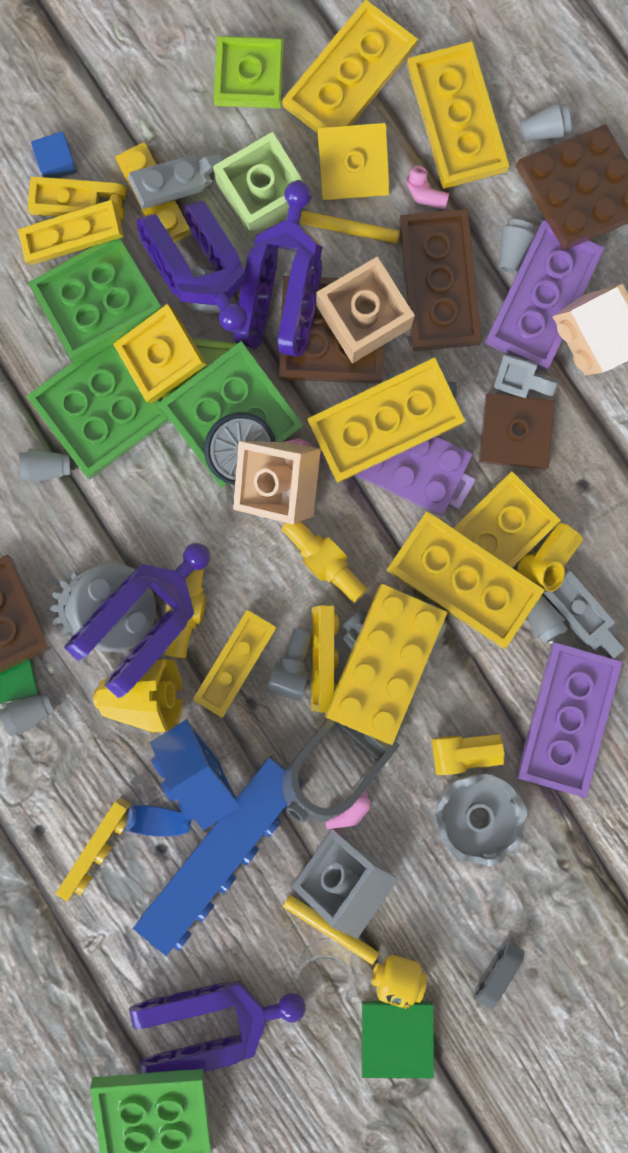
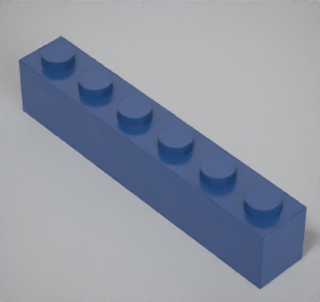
M271 755L236 797L240 807L216 822L133 927L134 931L163 955L167 956L173 947L179 951L192 935L188 928L196 919L202 922L214 907V904L210 902L218 891L222 894L226 893L237 878L233 872L238 865L243 863L247 866L259 850L255 846L263 834L269 838L281 823L277 816L285 806L288 807L282 791V779L286 767ZM298 778L299 786L301 787L303 781Z

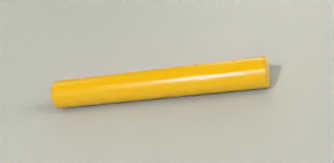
M302 210L300 224L393 244L398 243L400 230Z
M288 895L282 907L368 963L374 964L379 955L377 950L360 939L334 929L314 909L292 895Z

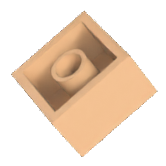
M378 256L316 293L317 308L352 363L411 329L415 317Z

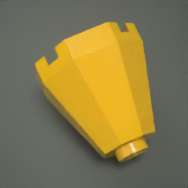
M157 659L135 686L121 698H117L104 686L108 677L102 679L98 688L94 691V705L99 709L102 716L150 732H167L179 724L183 711V699L176 698V690H183V682L176 662L173 659Z

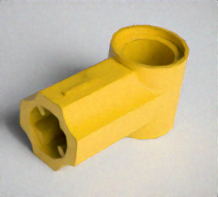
M559 523L536 555L527 554L521 559L517 572L545 591L553 592L561 586L565 576L564 566L584 539L579 532L572 529L569 525Z
M500 734L465 738L462 735L431 739L436 775L458 774L466 772L469 768L504 764V748Z

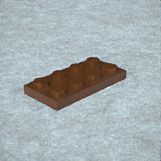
M468 209L400 215L399 224L407 304L415 315L410 329L412 351L480 345L482 339Z

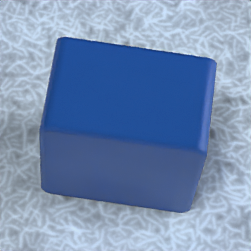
M58 132L31 142L39 170L43 177L61 178L77 172V167L64 132Z

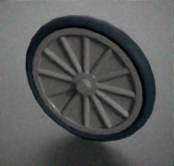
M235 412L219 419L209 430L204 443V456L209 469L218 479L235 485L239 441L276 442L270 426L260 417L247 412Z

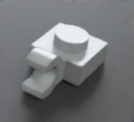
M506 353L503 356L493 388L523 398L528 397L530 389L553 396L559 379L536 374L539 363Z

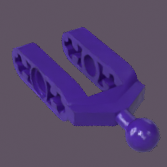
M296 180L289 183L284 192L285 200L289 205L286 221H282L256 235L255 244L248 253L245 267V282L241 288L238 304L245 309L247 322L243 329L234 332L233 335L236 344L242 341L245 347L257 348L261 344L276 275L278 248L296 251L291 268L280 324L278 349L282 354L301 357L308 345L316 305V293L319 290L322 275L321 254L323 247L303 226L299 225L302 209L310 203L312 191L306 182Z
M198 201L187 204L184 207L185 220L192 236L213 269L217 270L216 272L196 278L193 277L187 262L158 216L151 214L138 218L137 229L141 242L171 292L177 295L181 302L217 305L221 311L219 321L225 330L238 332L243 329L247 322L246 311L242 306L233 304L230 298L244 284L245 270L240 263L236 249L205 202Z
M201 543L188 545L183 553V562L175 571L146 564L139 565L69 639L64 649L77 661L82 660L97 646L150 586L171 609L153 626L106 680L104 686L117 698L123 697L186 627L187 622L195 614L185 580L194 570H202L208 565L210 561V551Z
M240 981L213 984L134 1004L129 1008L134 1029L157 1026L235 1006L241 1035L216 1039L146 1057L140 1062L142 1073L203 1069V1072L234 1065L243 1059L252 1058L255 1056L265 1023L280 1018L288 1023H295L301 1020L306 1012L305 1001L296 993H288L280 999L279 1003L263 1007Z

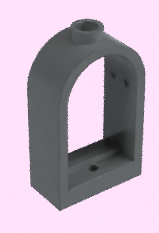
M327 718L285 769L282 779V791L288 805L286 808L288 814L300 823H304L305 820L322 823L336 818L352 807L400 745L395 740L393 745H390ZM335 723L375 760L337 807L322 808L312 804L303 795L299 786L298 773L304 759Z

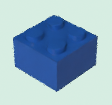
M187 719L150 742L155 754L151 761L159 775L165 779L161 782V787L171 802L176 799L179 801L178 806L188 821L194 819L205 830L240 807L219 759Z

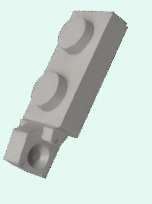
M199 154L189 155L129 172L128 180L142 209H146L203 192L204 187L210 185L211 179L215 178L213 166L223 160L220 154L205 156L202 159Z
M570 570L565 571L564 580L557 590L543 592L542 595L566 619V623L582 642L593 651L599 647L608 658H616L625 650L613 636L618 631L614 626L616 622Z

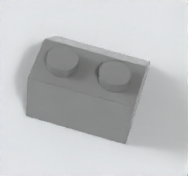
M332 829L292 888L334 929L358 939L398 881V878L372 856Z

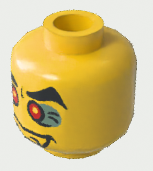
M390 954L383 961V964L376 963L371 984L377 986V997L382 1002L409 1009L415 1002H421L426 989L427 974L422 972L420 963Z

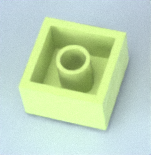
M273 132L213 166L219 189L250 239L286 220L289 205L285 200V189L292 181H303Z

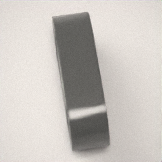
M508 940L505 941L480 979L474 991L473 999L489 1010L493 1009L518 971L524 958V950Z

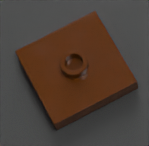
M486 394L479 463L547 470L549 468L555 400Z

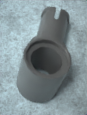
M293 628L285 657H281L280 662H276L267 692L301 701L309 671L306 670L308 665L305 664L312 633Z

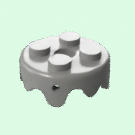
M108 563L95 566L79 574L69 584L71 594L64 613L74 634L135 569L123 564ZM150 586L94 649L107 653L123 651L136 646L151 630L156 616V602Z
M479 772L463 775L447 785L439 797L435 812L437 831L449 851L460 860L486 866H494L501 863L508 854L521 844L524 822L527 818V809L524 802L507 782L491 774ZM479 807L485 808L489 815L487 823L481 827L473 826L470 822L471 812Z

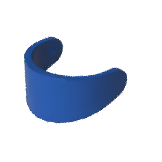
M131 805L128 811L125 830L133 834L145 836H181L189 832L191 821H188L182 812L148 805Z

